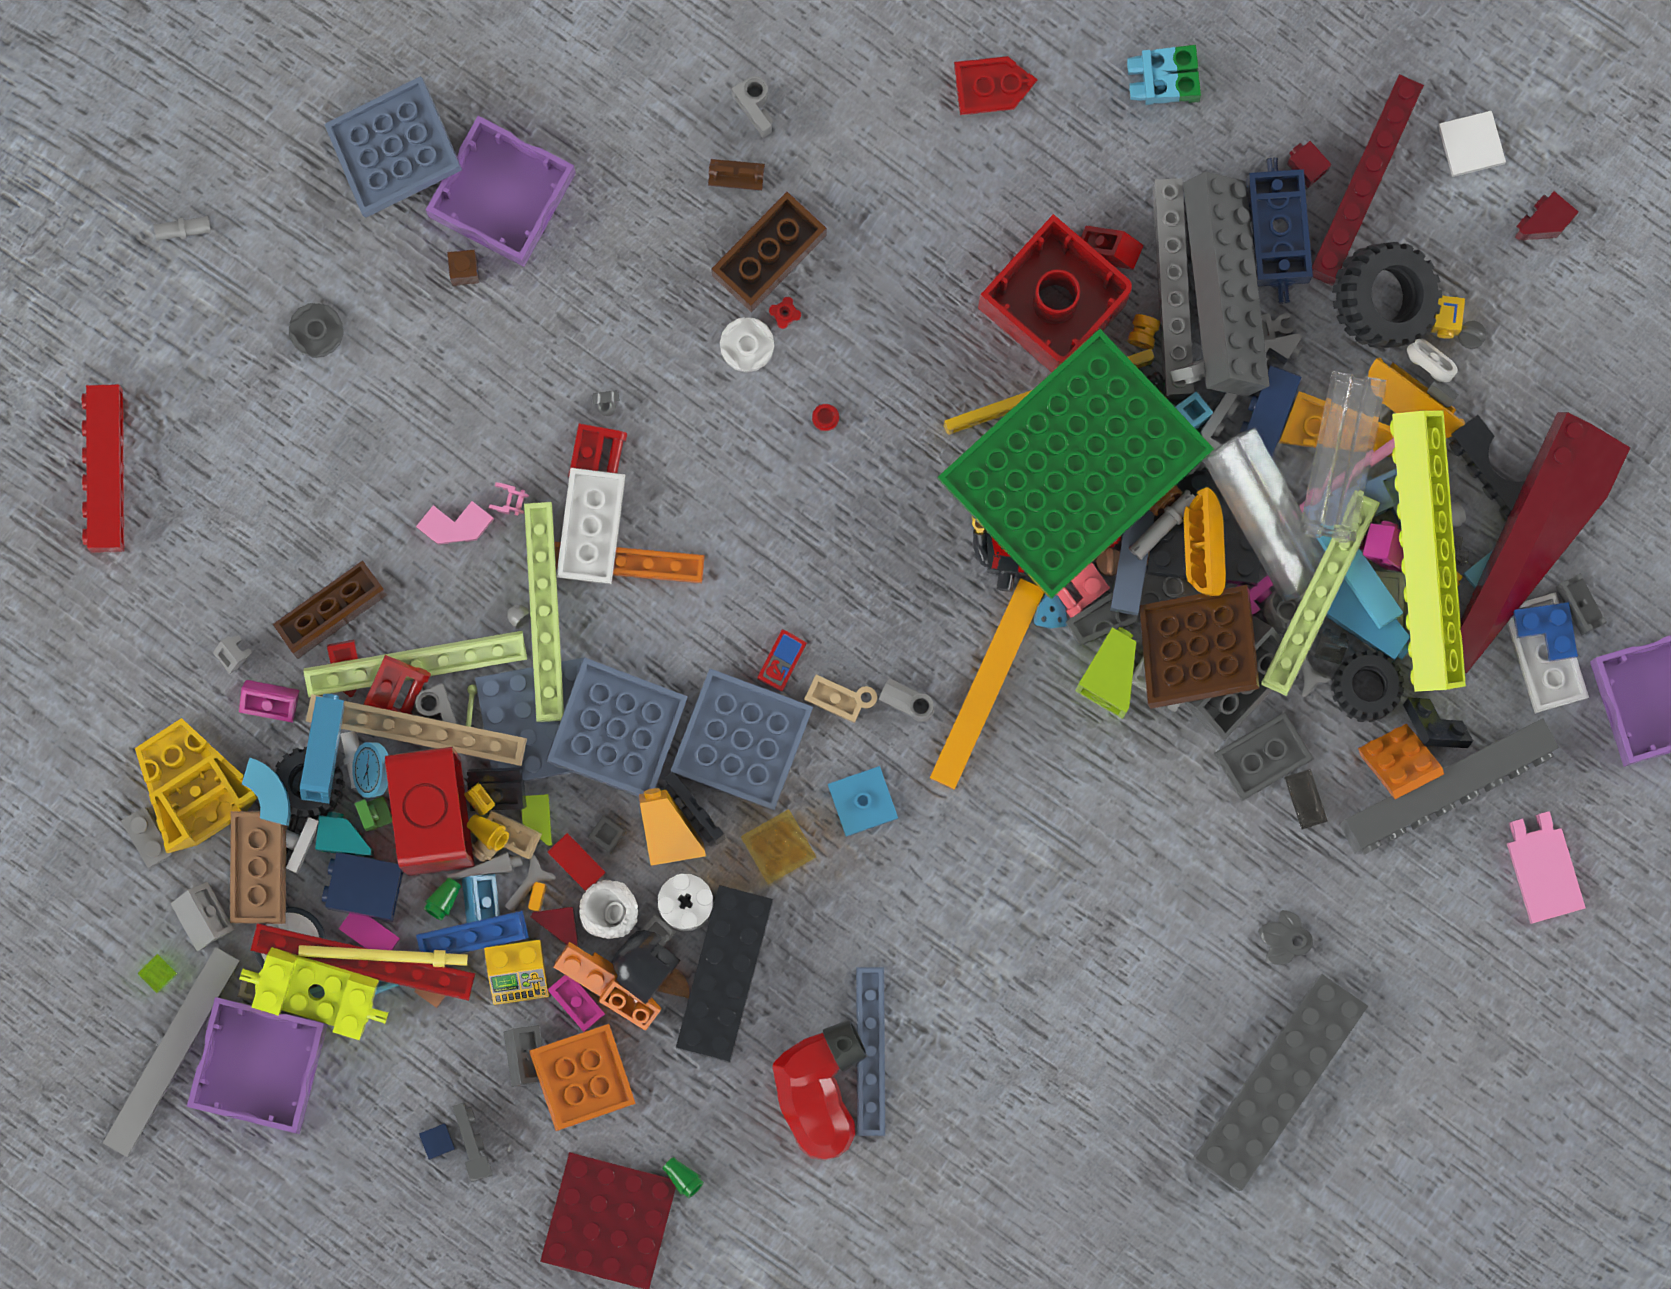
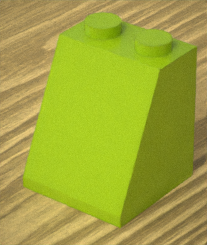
M1112 627L1075 691L1123 719L1130 706L1136 641L1132 639L1133 634L1121 627L1118 630Z

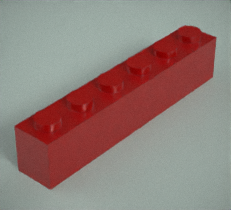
M119 384L86 385V393H82L81 401L82 409L86 410V420H82V435L86 437V447L82 448V462L86 464L87 474L82 475L83 491H87V501L82 503L83 518H87V529L82 531L83 545H87V549L91 553L124 552L123 389Z

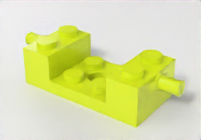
M273 947L268 952L264 966L259 973L243 968L239 980L255 984L256 993L251 1008L274 1015H279L281 1011H286L334 1026L333 1033L360 1040L369 1019L385 1024L389 1012L373 1008V999L379 980ZM314 984L321 985L325 991L324 996L321 998L313 997L310 994V986Z

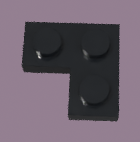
M1408 697L1403 703L1424 746L1469 748L1473 743V739L1462 720L1440 719L1430 699Z

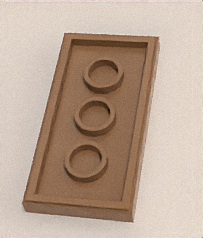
M231 811L230 923L286 924V826L260 819V812Z

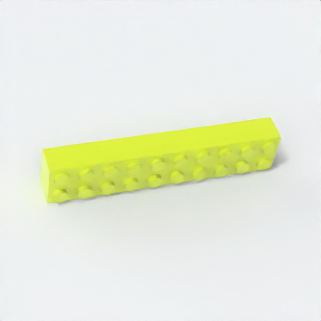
M1444 411L1392 414L1393 420L1390 423V431L1392 436H1394L1395 442L1392 457L1397 466L1395 488L1399 492L1397 515L1401 520L1402 528L1399 534V541L1404 552L1401 567L1406 577L1404 599L1408 603L1406 626L1410 630L1411 639L1408 645L1409 656L1412 658L1413 669L1410 674L1411 683L1415 688V692L1465 687Z

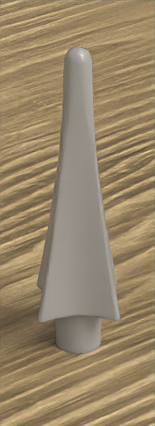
M507 852L493 858L491 861L489 860L474 867L449 874L447 878L455 880L474 875L514 873L513 867L523 865L522 856L516 855L511 857Z

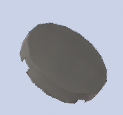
M308 303L298 308L292 315L289 325V337L294 347L303 355L312 358L325 357L334 352L341 344L344 335L343 323L338 313L329 305Z

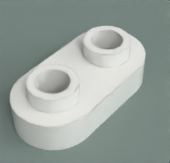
M1422 338L1416 339L1415 343L1407 347L1409 359L1428 371L1436 381L1450 382L1456 375L1458 370L1455 363L1428 341Z

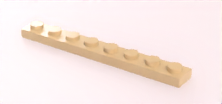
M311 694L306 722H312L315 700L318 695ZM344 701L341 729L437 749L453 746L457 753L519 766L522 765L527 738Z

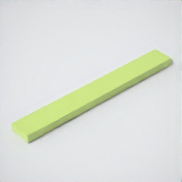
M1354 492L1261 685L1285 696L1288 695L1370 527L1380 502Z
M552 502L524 504L536 721H561L564 713L553 507Z
M523 631L309 667L304 668L303 672L308 697H311V694L320 696L371 687L385 655L416 668H423L430 672L431 676L527 660ZM406 676L404 681L412 680V678Z

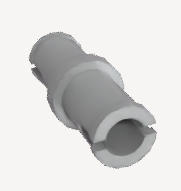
M208 216L187 220L181 217L178 218V221L154 224L156 241L181 237V240L187 239V236L211 233Z

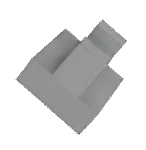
M239 635L232 638L228 636L221 640L213 652L229 674L236 671L252 653L249 648L245 651H241L237 645L242 640Z

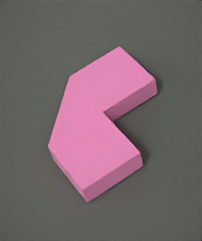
M471 501L455 522L433 505L416 528L438 545L462 541H477L494 518L473 501Z

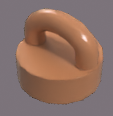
M1113 548L1106 549L1096 558L1098 571L1104 576H1115L1120 552Z

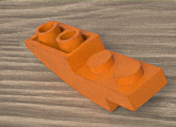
M569 942L554 963L553 967L600 996V1003L645 1031L661 1011V1007L653 998L647 1004H644L623 988L616 980L618 976L614 965L596 952L591 956Z

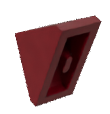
M573 907L532 913L530 917L563 943L568 945L571 942L579 947Z

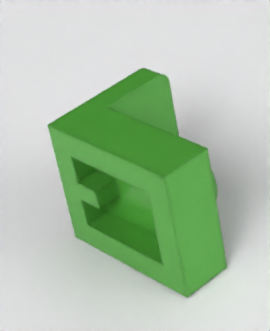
M379 797L369 802L364 799L355 803L363 827L367 832L393 822L384 797Z

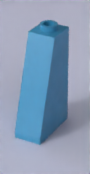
M1344 579L1326 617L1375 651L1383 652V656L1387 658L1390 656L1394 659L1393 663L1397 658L1403 660L1408 653L1410 635L1396 619L1379 629Z
M323 694V697L316 696L300 784L301 800L322 803L330 802L344 713V700H339V696L334 694Z

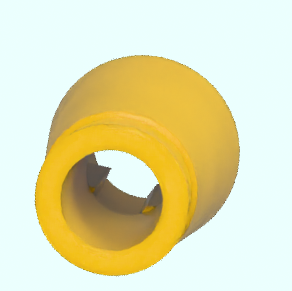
M478 814L473 815L467 823V828L489 850L494 849L498 851L508 841L509 833L506 831L505 826Z

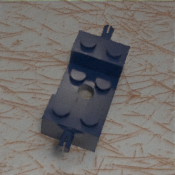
M1273 157V160L1272 158L1266 159L1268 172L1248 174L1246 189L1248 207H1251L1258 287L1272 286L1278 288V303L1283 304V302L1290 303L1288 287L1294 284L1310 283L1313 273L1304 169L1279 171L1278 158ZM1277 219H1282L1286 221L1288 229L1282 233L1277 232L1273 228V222Z

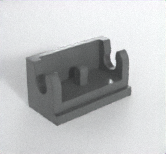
M1581 573L1556 586L1563 602H1569L1571 617L1581 636L1606 624L1607 621L1598 608Z
M539 1025L504 1031L511 1086L516 1087L540 1083L529 1052L530 1050L542 1047Z

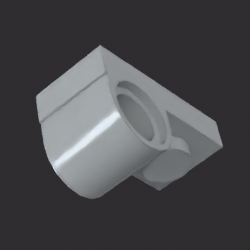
M749 77L731 88L732 96L762 138H765L772 133L771 123H773V120L765 109L760 110L759 108L768 99V86L761 77ZM753 87H757L762 90V94L758 97H752L748 94V91Z
M443 684L433 686L418 694L415 705L423 717L434 719L442 716V721L457 724ZM427 698L437 700V705L432 711H425L422 707L424 700Z

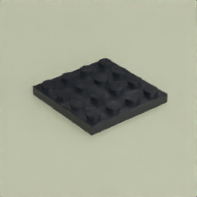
M1195 471L1193 474L1185 476L1176 486L1182 491V494L1187 489L1191 492L1190 495L1193 494L1195 497L1198 495L1197 492L1208 487L1217 496L1223 514L1225 583L1258 586L1270 478H1264L1262 481L1251 476ZM1159 515V516H1154V522H1155L1161 515ZM1184 517L1180 525L1176 524L1150 550L1147 574L1187 579Z

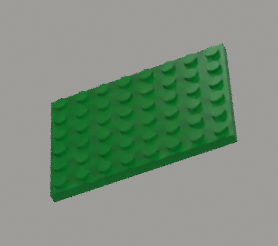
M1099 329L944 470L937 479L1052 600L1213 452L1214 448L1109 337Z

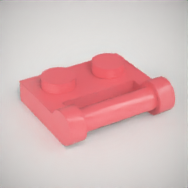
M1091 563L1071 581V584L1082 598L1075 601L1066 587L1057 595L1067 607V614L1072 618L1108 591L1110 587L1093 563Z

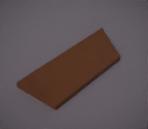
M362 560L276 621L273 626L293 655L299 659L387 596V593Z

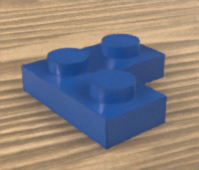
M1569 602L1514 610L1513 617L1517 639L1544 635L1549 662L1578 657Z

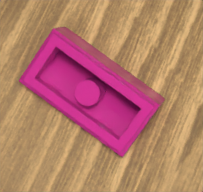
M246 680L241 689L239 713L293 723L300 691L298 689Z

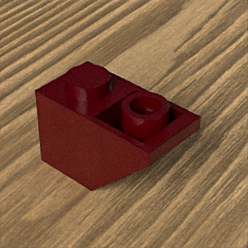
M1555 191L1549 197L1544 194L1533 206L1537 211L1531 217L1526 214L1516 226L1519 232L1515 238L1519 241L1558 238L1579 211Z

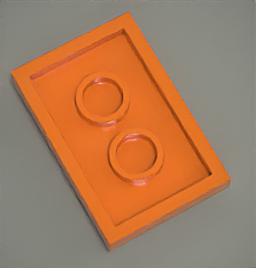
M1407 723L1358 748L1360 756L1394 799L1444 775L1440 763L1424 746Z

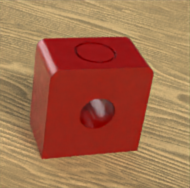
M1052 214L980 294L978 309L1050 372H1053L1099 329L1104 331L1127 304L1132 284L1124 274L1057 216ZM1048 286H1061L1070 292L1074 303L1066 309L1053 310L1043 304L1039 293Z
M453 746L385 756L399 868L408 876L474 867L470 829L467 828L469 817L467 802L464 796L465 786L461 757Z

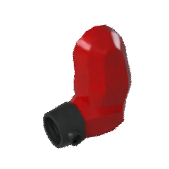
M850 1020L824 1028L823 1033L803 1039L784 1051L773 1062L772 1068L782 1114L793 1132L800 1150L812 1159L826 1161L841 1156L849 1149L856 1135L855 1121L842 1101L839 1086L834 1078L839 1070L844 1072L867 1057L859 1034Z

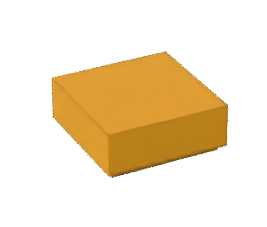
M534 883L528 905L530 911H541L547 887L545 884Z

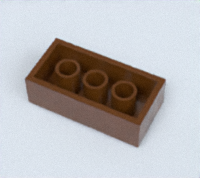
M786 192L712 267V277L752 313L827 236V228L790 193Z

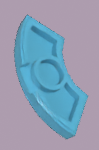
M249 758L242 785L250 788L258 797L261 806L260 819L289 826L291 807L289 795L284 784L270 767L256 759Z

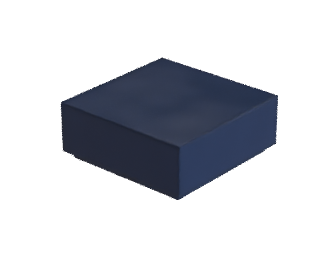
M446 1123L419 1133L429 1160L456 1150Z

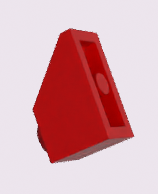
M1086 225L1081 236L1085 242L1114 267L1134 270L1144 246L1125 231Z

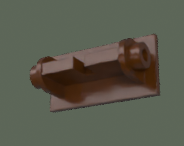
M711 159L708 186L762 191L765 164Z

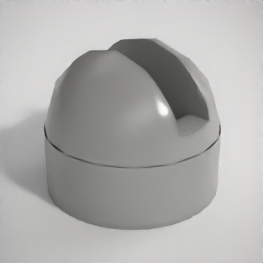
M514 605L507 613L509 622L516 629L523 627L531 618L530 611L523 605Z

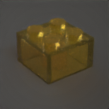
M789 809L740 836L768 887L817 860L815 853Z

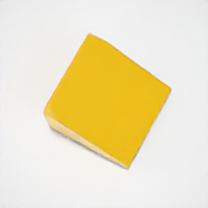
M479 783L464 793L465 798L479 816L485 815L495 806L494 801Z

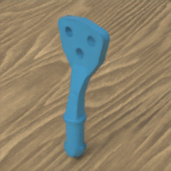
M1045 594L1037 607L1034 624L1049 629L1067 626L1065 623L1068 621L1065 606L1058 595L1051 600Z

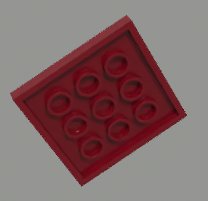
M569 1152L540 1262L641 1289H650L676 1191L675 1185L670 1178Z

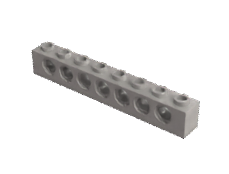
M1182 178L1156 179L1153 184L1159 315L1161 322L1162 369L1165 380L1163 384L1164 396L1168 401L1185 400L1194 393V382L1186 384L1185 380L1173 382L1170 371L1193 362Z

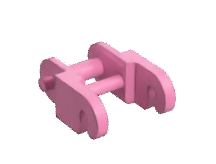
M496 482L495 487H501L508 491L507 502L503 507L489 505L488 508L508 515L510 511L515 512L514 515L516 516L519 513L524 514V511L521 510L524 498L529 497L528 494H525V490L518 492L514 486ZM512 495L518 496L515 508L510 507Z

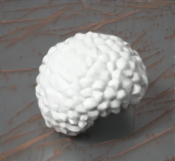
M611 880L598 881L586 890V893L582 896L583 899L580 900V919L582 920L583 927L592 935L607 939L624 937L630 933V930L637 923L638 905L634 895L624 883Z

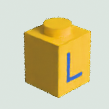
M1442 295V298L1438 299V304L1441 305L1440 313L1434 315L1433 318L1436 319V322L1431 328L1430 333H1437L1439 338L1452 339L1454 336H1458L1462 330L1465 298Z

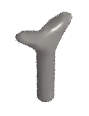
M1307 656L1301 666L1304 674L1302 697L1308 696L1317 683H1327L1332 679L1330 676L1316 672L1312 668Z
M533 855L530 859L527 878L505 905L512 912L524 900L535 882L556 879L552 873L542 870L536 856Z

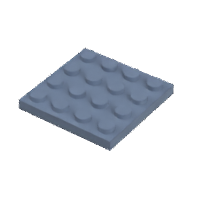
M421 76L324 124L361 214L365 218L462 171V167L427 85Z
M584 657L546 762L639 797V794H644V791L656 787L688 696Z
M583 658L561 662L564 710ZM533 667L475 678L484 730L527 738L521 766L490 760L491 768L523 767L522 777L524 782L573 773L546 762L560 721H536Z
M709 669L670 772L775 811L813 707L719 671Z

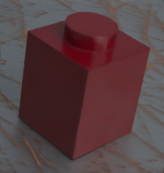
M1311 141L1307 142L1304 146L1302 143L1295 146L1289 152L1291 157L1287 163L1291 170L1304 169L1305 185L1308 188L1324 176L1332 165Z

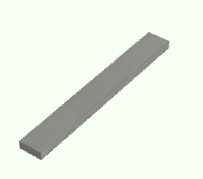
M217 947L214 948L103 1144L129 1157L210 1016L215 997L220 998L241 962L240 960Z

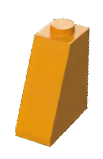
M652 788L644 791V794H639L651 866L706 856L703 840L667 790Z

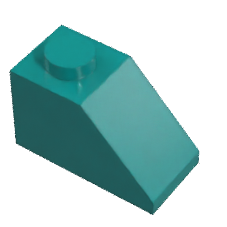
M327 812V817L319 816L315 847L317 851L374 857V851L348 819H343L344 814Z

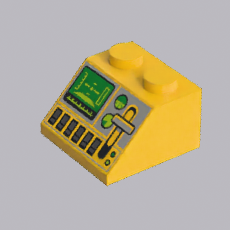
M540 940L484 948L494 1005L549 997L543 947Z

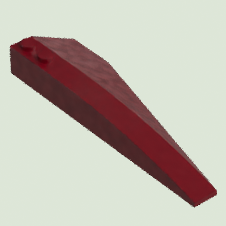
M1557 412L1460 620L1464 670L1466 674L1512 618L1514 610L1520 608L1608 498L1631 448L1593 424L1569 412Z

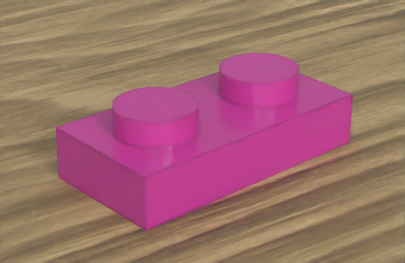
M566 975L548 989L583 1032H586L605 1015L583 987Z

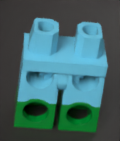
M1196 45L1152 51L1142 50L1141 56L1127 58L1128 75L1143 74V82L1129 84L1130 100H1145V105L1189 101V103L1200 102L1201 90Z

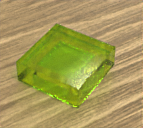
M156 954L137 973L156 993H159L178 975L159 954Z

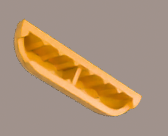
M1376 358L1371 365L1368 373L1370 390L1379 401L1395 413L1444 411L1446 438L1452 437V433L1465 425L1464 419H1459L1454 415L1456 409L1452 405L1446 408L1427 394L1428 387L1395 363L1388 366L1383 362L1382 358Z
M1207 487L1197 492L1198 495L1192 500L1189 507H1185L1186 576L1188 582L1198 592L1208 596H1218L1224 591L1226 582L1223 514L1217 496Z

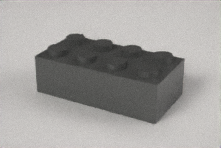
M1255 616L1252 617L1259 689L1185 702L1203 726L1224 741L1272 691V689L1261 685L1282 638L1272 626Z

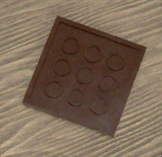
M1247 585L1224 589L1222 594L1218 596L1197 594L1139 606L1147 701L1150 709L1259 689L1250 590Z

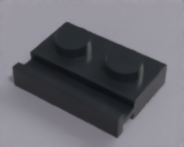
M523 767L469 769L466 772L469 782L468 790L478 783L481 784L495 803L491 810H516L527 807L525 785L522 777ZM470 804V811H475Z

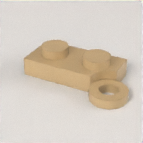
M815 675L804 701L855 723L861 708L868 709L875 705L877 693L868 686L861 687L857 692H854L819 675ZM867 692L871 695L872 699L870 702L865 703L861 700L863 693Z

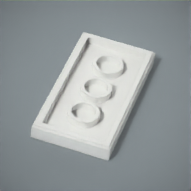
M570 468L557 578L612 584L625 474Z
M1555 592L1524 601L1519 609L1560 603ZM1512 616L1507 626L1535 714L1589 698L1577 658L1549 662L1545 636L1539 635L1517 639L1514 617Z

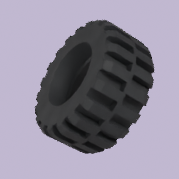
M1387 242L1360 248L1353 253V256L1347 257L1343 262L1345 269H1338L1335 276L1338 279V284L1333 285L1332 293H1336V301H1333V307L1339 311V315L1336 316L1339 323L1346 325L1344 331L1349 336H1356V342L1362 345L1368 344L1372 348H1392L1415 343L1416 339L1423 338L1427 334V328L1434 326L1436 319L1433 317L1435 314H1439L1441 309L1438 299L1442 298V290H1438L1437 284L1441 281L1439 274L1433 273L1435 266L1431 260H1424L1426 256L1419 249L1413 250V246L1406 243ZM1384 269L1397 278L1403 294L1401 309L1392 321L1384 319L1377 312L1372 300L1373 283L1378 274Z

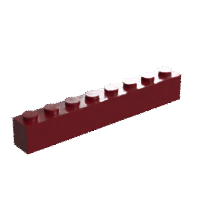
M1398 75L1312 265L1313 278L1331 286L1334 285L1338 269L1342 268L1343 262L1350 251L1424 87L1423 84L1403 75Z

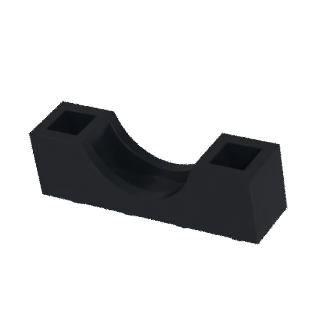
M1477 415L1451 434L1452 437L1448 438L1450 440L1449 446L1456 456L1459 457L1461 455L1467 462L1465 466L1473 478L1478 477L1484 485L1482 487L1484 493L1490 500L1495 499L1501 507L1499 512L1507 521L1525 481L1511 482L1505 480L1493 470L1489 461V447L1495 436L1481 417Z

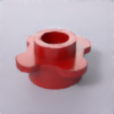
M784 297L782 302L777 305H771L769 308V314L775 317L777 326L781 329L787 328L788 325L794 321H799L801 318V312L796 310L791 297ZM784 310H786V311L788 312V314H787V315H783L782 312H783Z

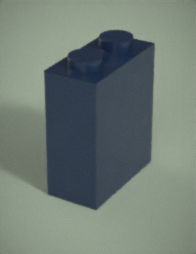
M336 852L335 859L331 858L329 862L328 875H331L330 885H325L322 902H326L325 907L328 910L393 922L404 871L395 863Z

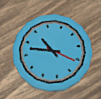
M365 742L358 747L354 755L352 764L354 785L358 793L363 797L375 798L376 796H381L388 787L385 756L388 753L380 743Z

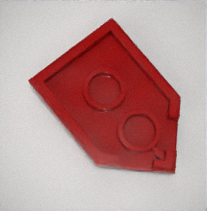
M1008 56L954 62L960 115L1014 110L1038 81L1037 78L1027 73Z

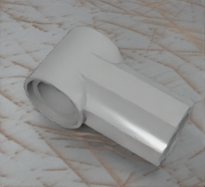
M890 678L879 697V701L912 716L913 719L919 722L929 720L934 712L931 697L912 690ZM919 701H924L929 705V710L924 714H918L913 709L914 705Z

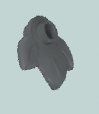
M1282 910L1279 915V923H1267L1258 930L1261 939L1271 946L1265 959L1270 964H1288L1295 955L1300 956L1308 953L1313 945L1312 935L1302 927L1299 916L1291 911ZM1297 936L1303 938V943L1300 946L1294 945V939Z

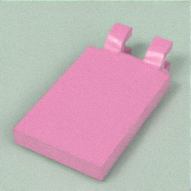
M1550 811L1535 815L1540 829L1538 831L1526 834L1523 819L1509 823L1514 842L1508 843L1507 847L1531 924L1586 908L1562 828L1553 830Z

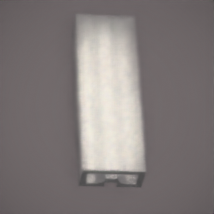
M1332 371L1301 519V532L1313 538H1320L1322 536L1332 537L1335 541L1342 543L1356 542L1386 393V380L1371 377L1360 379L1354 378L1353 374Z
M1253 428L1234 436L1204 458L1203 462L1282 601L1287 602L1295 599L1296 602H1300L1325 551L1256 429Z

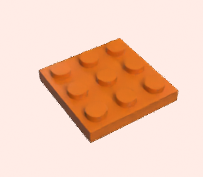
M609 1024L529 1051L556 1131L636 1104Z

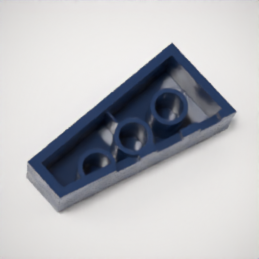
M1270 364L1268 367L1269 387L1260 390L1258 396L1253 395L1248 408L1249 411H1252L1249 422L1243 421L1238 435L1242 437L1240 447L1234 446L1229 462L1233 463L1232 470L1262 481L1266 475L1302 378L1298 374Z

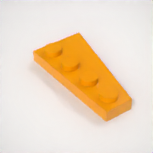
M1299 391L1279 443L1371 455L1392 440L1394 436L1391 434L1389 425Z

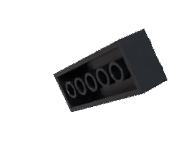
M719 885L676 1049L731 1063L771 913L773 899Z

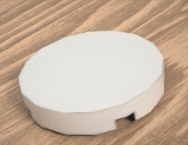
M738 318L729 323L722 332L720 340L721 355L726 363L735 370L742 372L757 371L764 367L772 357L774 350L773 334L768 326L759 319Z

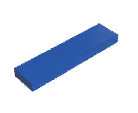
M522 910L417 934L416 938L420 952L434 953V950H446V953L461 954L527 939L529 936Z

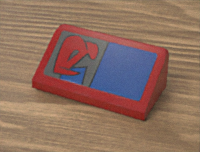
M782 629L757 680L783 692L807 643Z

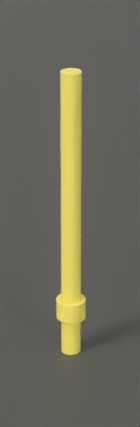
M299 945V956L427 963L433 964V967H445V965L467 966L468 954L446 953V950H434V953Z

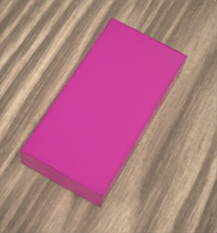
M349 913L338 928L367 949L393 950L400 941L399 937L371 917Z

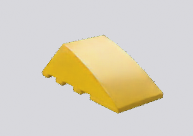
M182 718L135 748L167 854L197 846L231 824V811H248L258 798L250 788L242 785L244 775Z

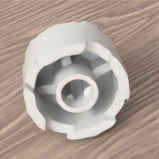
M679 874L670 878L661 887L658 895V908L663 920L670 927L679 931H692L701 928L711 917L714 906L713 895L709 886L700 877L692 874ZM690 896L693 906L690 909L687 906L685 910L681 909L679 899Z

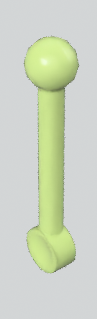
M474 684L469 685L467 688L469 701L466 726L471 727L474 697L477 693V686Z

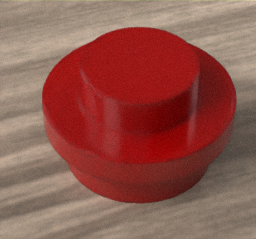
M830 404L817 406L812 413L814 426L821 431L833 430L839 422L838 410Z

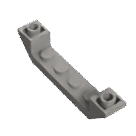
M1293 334L1264 340L1265 352L1286 364L1289 358L1295 360L1303 346L1299 342L1303 336ZM1226 393L1200 433L1214 448V451L1208 455L1207 472L1214 474L1215 471L1221 473L1229 461L1225 457L1229 449L1211 437L1218 438L1225 427L1222 420L1227 413L1232 416L1240 404L1236 400L1239 395Z

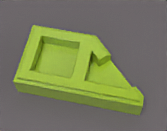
M549 794L526 796L527 807L522 809V824L542 833L540 840L547 846H552Z

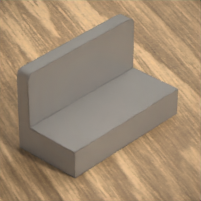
M208 882L187 890L171 903L172 908L197 951L234 931L232 924Z

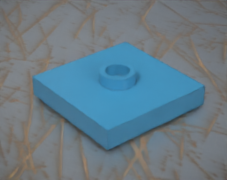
M880 766L828 784L846 837L898 819Z

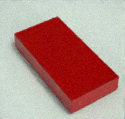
M568 833L547 852L585 892L592 884H596L606 874Z

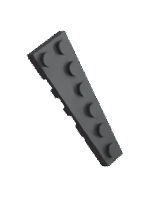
M1146 571L1140 605L1202 593L1198 592L1188 582V579L1149 575ZM1112 592L1065 623L1078 644L1082 646L1108 635L1112 627L1118 630L1119 627L1125 628L1141 621L1140 608L1138 615L1110 611L1113 597Z

